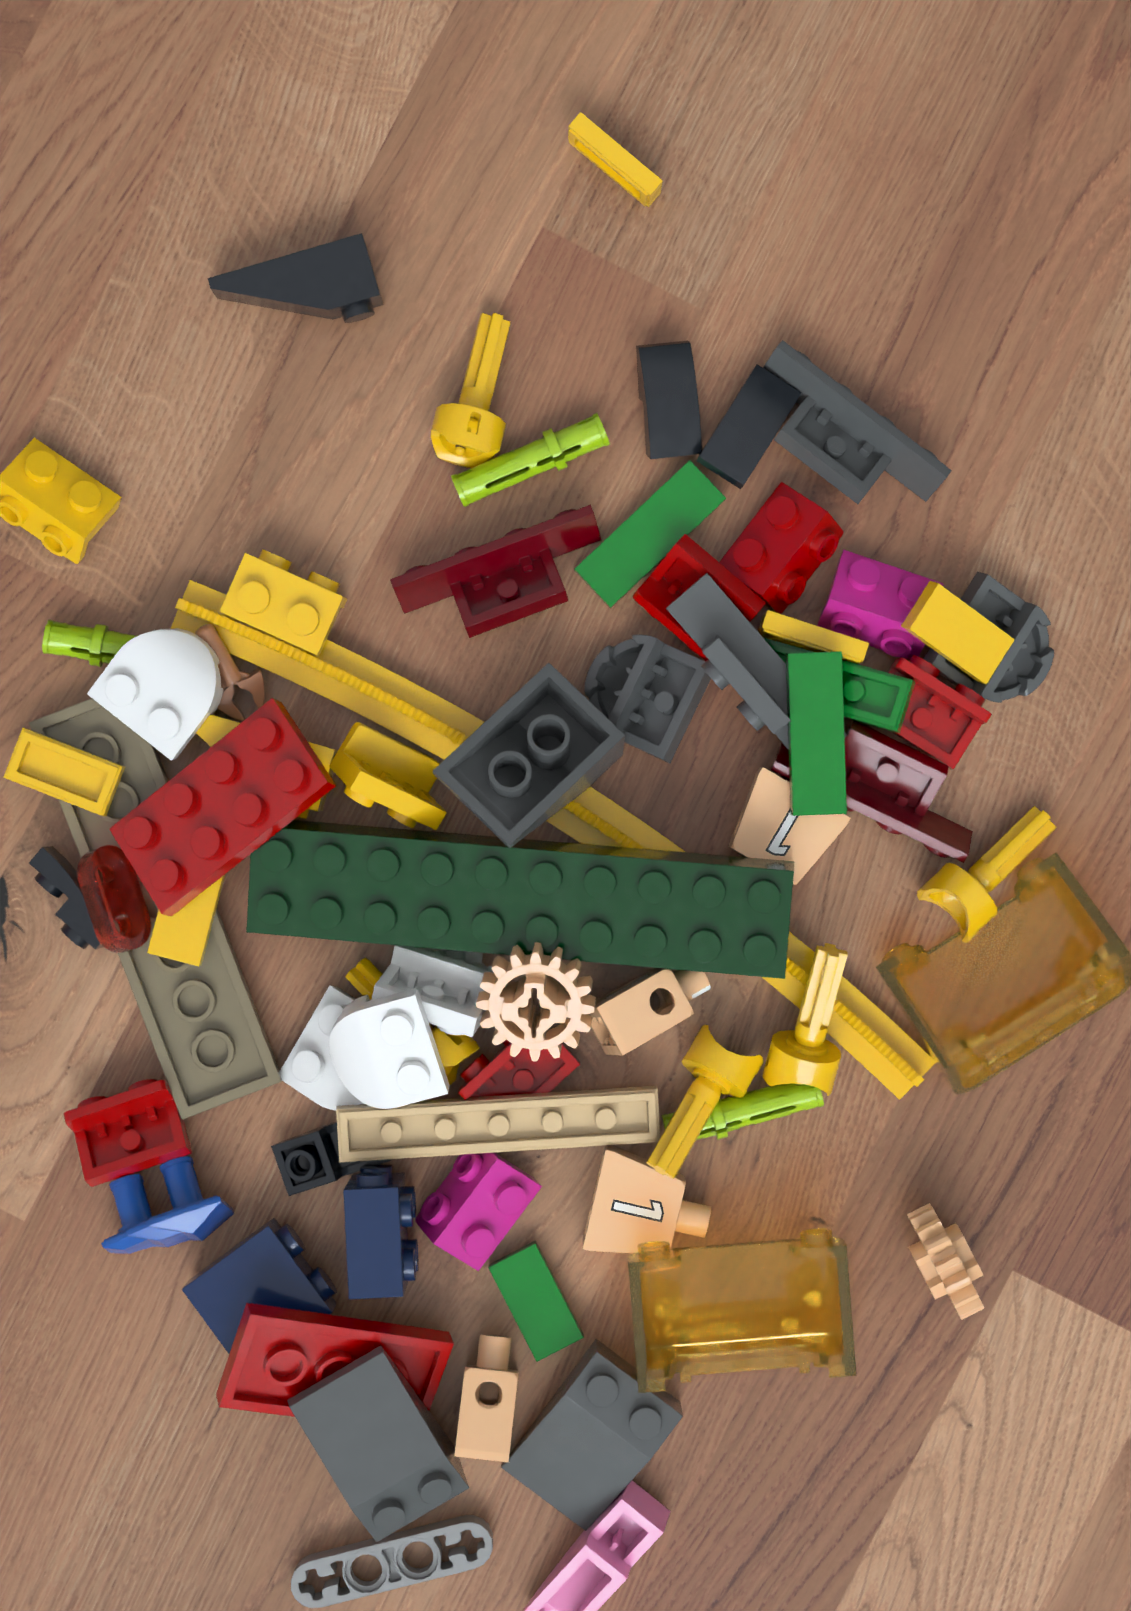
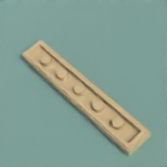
M656 1086L471 1097L466 1100L463 1098L423 1100L391 1109L375 1108L367 1104L336 1106L339 1163L658 1142L660 1139L658 1089Z

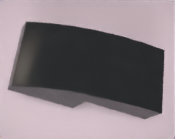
M687 340L636 346L639 399L644 405L646 455L650 459L700 454L702 451L700 412L691 343Z
M756 364L696 461L741 489L779 431L801 392Z
M53 846L42 847L29 864L39 872L35 876V880L46 891L56 898H60L63 893L69 898L55 914L65 923L61 931L72 942L83 949H86L89 944L95 950L105 947L111 940L110 932L100 906L90 888L68 860Z
M337 1121L271 1146L288 1196L335 1182L345 1175L360 1171L362 1166H376L392 1160L339 1163Z

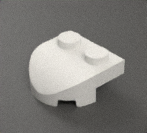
M178 628L153 630L134 637L123 645L87 694L172 761L180 755L210 714L213 715L220 704L223 688H221V676L218 668L219 659L209 644L192 632Z
M395 945L391 964L374 985L371 1000L417 988L430 1024L436 1025L439 1030L450 1035L473 1037L480 1026L482 1014L486 1011L476 1007L479 992L485 991L480 987L484 972H494L492 966L486 967L482 963L483 953Z
M330 985L282 1066L280 1075L282 1081L315 1103L336 1111V1106L365 1103L357 1099L345 1087L330 1057L329 1037L332 1028L344 1008L355 1000L354 997L343 990Z
M417 988L370 1000L367 994L355 999L344 1008L332 1028L329 1037V1052L339 1078L357 1099L375 1108L391 1109L448 1094L450 1085Z

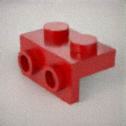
M781 482L719 563L764 600L771 610L782 614L789 604L794 603L800 598L805 590L806 582L819 565L827 561L834 554L843 535V530L827 510Z
M684 534L651 575L633 594V599L649 615L661 622L682 640L691 651L707 661L708 658L703 654L701 648L666 608L706 573L749 622L757 615L766 602L687 534Z
M913 655L909 661L903 657L895 659L887 673L912 679L915 681V685L900 733L890 732L931 758L949 766L950 770L954 769L981 725L986 724L992 715L989 711L982 708L985 699L960 683L957 684L955 689H952L936 679L940 670L916 655Z
M505 1040L502 1042L504 1047L490 1060L482 1053L461 1072L459 1076L465 1083L459 1088L458 1093L464 1100L471 1097L549 1093L580 1065V1061L563 1043L560 1057L556 1059L552 1057L548 1049L541 1050L538 1061L531 1060L530 1050L522 1048L520 1053L513 1057L510 1055L512 1043Z
M141 1080L129 1086L128 1091L110 1097L95 1096L87 1098L78 1104V1108L64 1112L65 1123L75 1135L84 1179L91 1187L192 1154L185 1122L181 1119L169 1085L165 1080Z

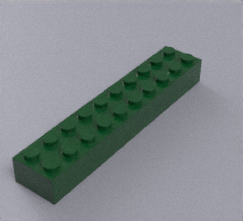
M293 820L250 854L246 932L511 955L512 948L516 945L523 950L525 955L532 954L535 942H538L542 945L543 955L551 956L557 947L563 948L562 960H575L578 958L583 962L785 979L794 861L521 839L509 849L498 837Z

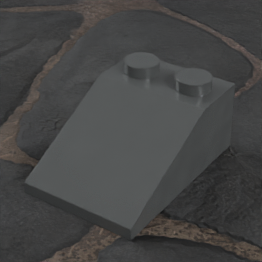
M548 663L433 770V775L510 849L586 791L623 755L625 734L560 672Z
M595 1339L509 1455V1463L503 1462L501 1468L586 1531L651 1460L683 1417L681 1403L611 1349Z
M381 1345L288 1399L291 1411L344 1499L376 1542L469 1489L460 1459L454 1456V1444Z

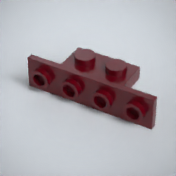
M590 504L577 510L569 509L562 511L553 519L529 528L514 529L504 537L481 546L463 548L456 552L454 556L430 565L415 566L407 570L403 575L390 579L404 614L454 596L467 634L471 638L569 601L553 558L601 541L602 539Z
M853 720L845 737L847 811H857L874 819L882 829L896 835L905 834L923 843L931 853L939 857H952L964 863L969 855L973 831L928 810L947 777L949 766ZM781 742L771 770L779 773L783 779L790 782L789 749Z

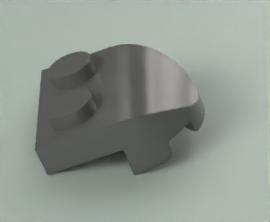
M977 572L961 600L1014 638V642L987 684L977 682L932 648L929 649L924 660L939 669V674L955 686L960 683L989 701L1002 703V700H1008L1018 695L1027 696L1044 681L1054 659V649L1049 647L1047 626L1051 625L1050 620L1037 605L1025 602L988 574Z
M632 635L633 639L623 641L616 646L608 645L596 656L586 676L585 695L600 712L625 734L626 744L670 764L711 678L701 667L705 661L669 646L658 638L648 635Z

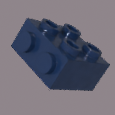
M392 1165L360 1167V1173L352 1175L343 1190L349 1299L404 1297L408 1281H415L416 1271L419 1270L417 1239H408L407 1227L413 1226V1218H416L415 1186H405V1172L392 1173Z
M275 1218L189 1279L182 1288V1291L228 1354H230L246 1303L331 1314L337 1303L332 1297L337 1293V1290L331 1279L320 1267L312 1270L301 1254L305 1250V1246L298 1234L289 1224L281 1227Z

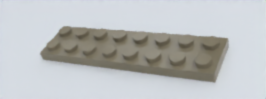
M93 698L29 722L31 730L125 766L107 816H101L60 799L58 800L181 1119L184 1120L282 1082L279 1066L218 908H216L202 966L198 967L147 953L158 908L109 829L168 782L156 748Z

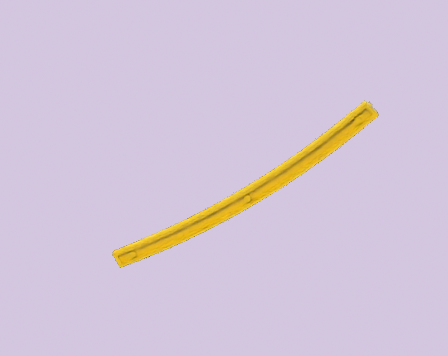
M189 580L183 598H179L175 606L178 611L170 629L178 628L195 634L201 626L212 624L230 654L328 698L404 737L443 760L484 723V721L436 694L334 642L326 640L320 655L317 656L219 611L226 594L192 580ZM589 787L546 820L581 844L685 852L649 825L592 787ZM789 931L785 979L762 977L799 1009L815 952ZM842 976L827 1033L900 1100L914 1085L918 1087L924 1081L922 1076L936 1061L883 1011Z

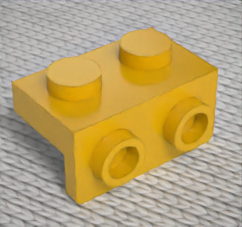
M35 437L0 474V516L7 523L13 526H21L37 537L51 553L57 556H64L75 564H78L84 558L88 542L116 512L122 498Z
M262 549L259 558L245 553L219 612L319 656L340 608H344L347 602L345 597L336 594L340 584L313 571L310 572L307 580L288 572L292 562Z
M360 722L353 724L329 765L345 783L346 787L343 792L348 797L369 808L372 807L374 802L388 807L386 811L388 815L410 828H414L417 822L437 830L447 813L429 794L431 787L437 779L433 775V770L440 764L437 760Z

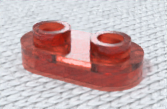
M105 845L85 853L79 861L77 877L97 939L103 947L114 953H124L141 947L150 936L151 919L135 870L122 849L117 846ZM98 869L103 874V883L100 880ZM114 920L119 924L120 932L117 931Z

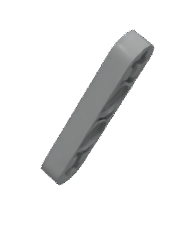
M464 1515L393 1533L378 1542L373 1538L313 1553L302 1558L296 1565L291 1579V1591L294 1598L301 1605L308 1608H322L476 1569L484 1565L490 1558L493 1550V1532L490 1525L483 1518L475 1515ZM471 1530L474 1538H483V1541L478 1543L476 1553L468 1554L465 1546L451 1548L448 1554L450 1561L442 1562V1545L437 1536H446L445 1546L460 1542L462 1531ZM419 1541L426 1543L433 1552L432 1562L424 1568H414L408 1565L403 1557V1551L408 1544ZM367 1554L376 1557L382 1566V1573L379 1577L372 1581H363L357 1578L352 1570V1562L357 1557ZM337 1561L343 1562L342 1573L347 1587H340V1577L325 1581L322 1592L315 1593L312 1585H303L302 1582L307 1579L310 1569H316L319 1577H325L336 1573Z

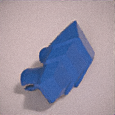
M190 1156L175 1158L163 1163L159 1167L163 1174L173 1208L165 1213L152 1216L141 1174L124 1176L109 1184L110 1190L114 1195L122 1227L118 1230V1234L104 1239V1242L101 1244L110 1253L131 1254L150 1247H171L188 1240L203 1241L234 1214V1210L220 1196L216 1195L203 1199L193 1167V1158Z

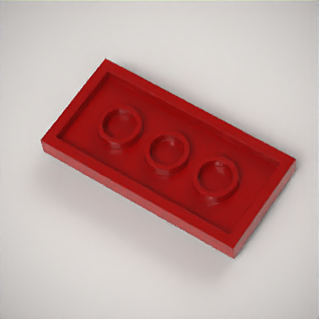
M271 698L109 830L160 913L172 917L336 787V784L283 703Z
M246 1303L216 1392V1398L221 1408L295 1417L289 1407L288 1399L381 1345L430 1411L454 1342L449 1331Z

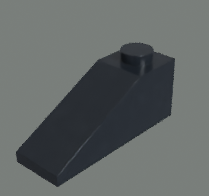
M362 233L207 278L210 289L217 299L332 320L343 317L345 323L367 319L375 314L373 308L384 305Z

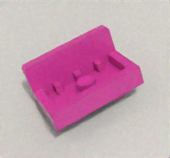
M843 549L817 626L868 642L869 646L883 650L891 656L911 659L913 655H920L925 643L909 633L901 625L929 581L939 583L942 586L944 583Z
M496 1152L459 1155L451 1172L436 1192L429 1195L423 1203L421 1212L417 1215L415 1222L434 1245L479 1271L542 1186L534 1177L502 1158Z

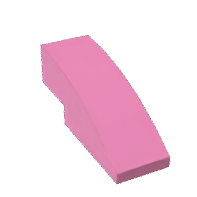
M631 1481L586 1531L582 1532L536 1591L523 1611H597L626 1581L631 1567L664 1533L670 1510L634 1481Z

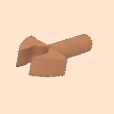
M212 624L203 625L197 629L195 634L209 644L219 659L218 668L223 695L218 709L230 717L244 721L242 711L233 700L234 685L236 684L239 688L248 690L259 709L264 704V680L261 668L258 667L250 673L239 670L215 627Z

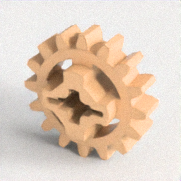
M535 942L532 954L525 955L518 945L513 946L510 962L498 955L494 958L492 965L494 973L484 972L480 987L485 991L479 992L476 1007L486 1011L482 1014L480 1025L482 1028L495 1026L496 1029L493 1034L492 1043L496 1046L508 1040L512 1043L510 1055L516 1057L522 1048L530 1050L532 1061H538L540 1052L543 1049H548L554 1059L559 1058L563 1042L575 1049L579 1045V1031L588 1033L591 1028L592 1017L589 1014L595 1011L596 997L588 994L592 989V977L582 976L578 978L581 961L577 958L570 961L567 965L561 961L563 948L557 947L551 956L543 955L542 945L538 942ZM522 974H526V975H525L523 978H521L518 982H513V981H511L512 979H514V978L517 977V976H520V975H522ZM534 988L537 989V999H539L541 1006L539 1016L536 1015V1005H533L532 993ZM554 1023H561L557 1027L549 1029Z
M930 1203L908 1213V1218L920 1239L919 1242L908 1248L935 1300L948 1294L961 1320L984 1309L979 1295L972 1284V1281L983 1276V1273L959 1226L955 1223L944 1229Z

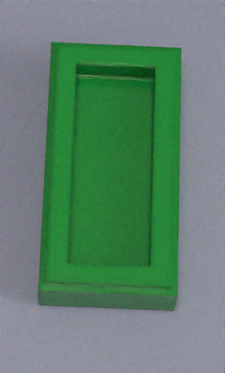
M536 1240L488 1265L536 1362L584 1338V1334Z

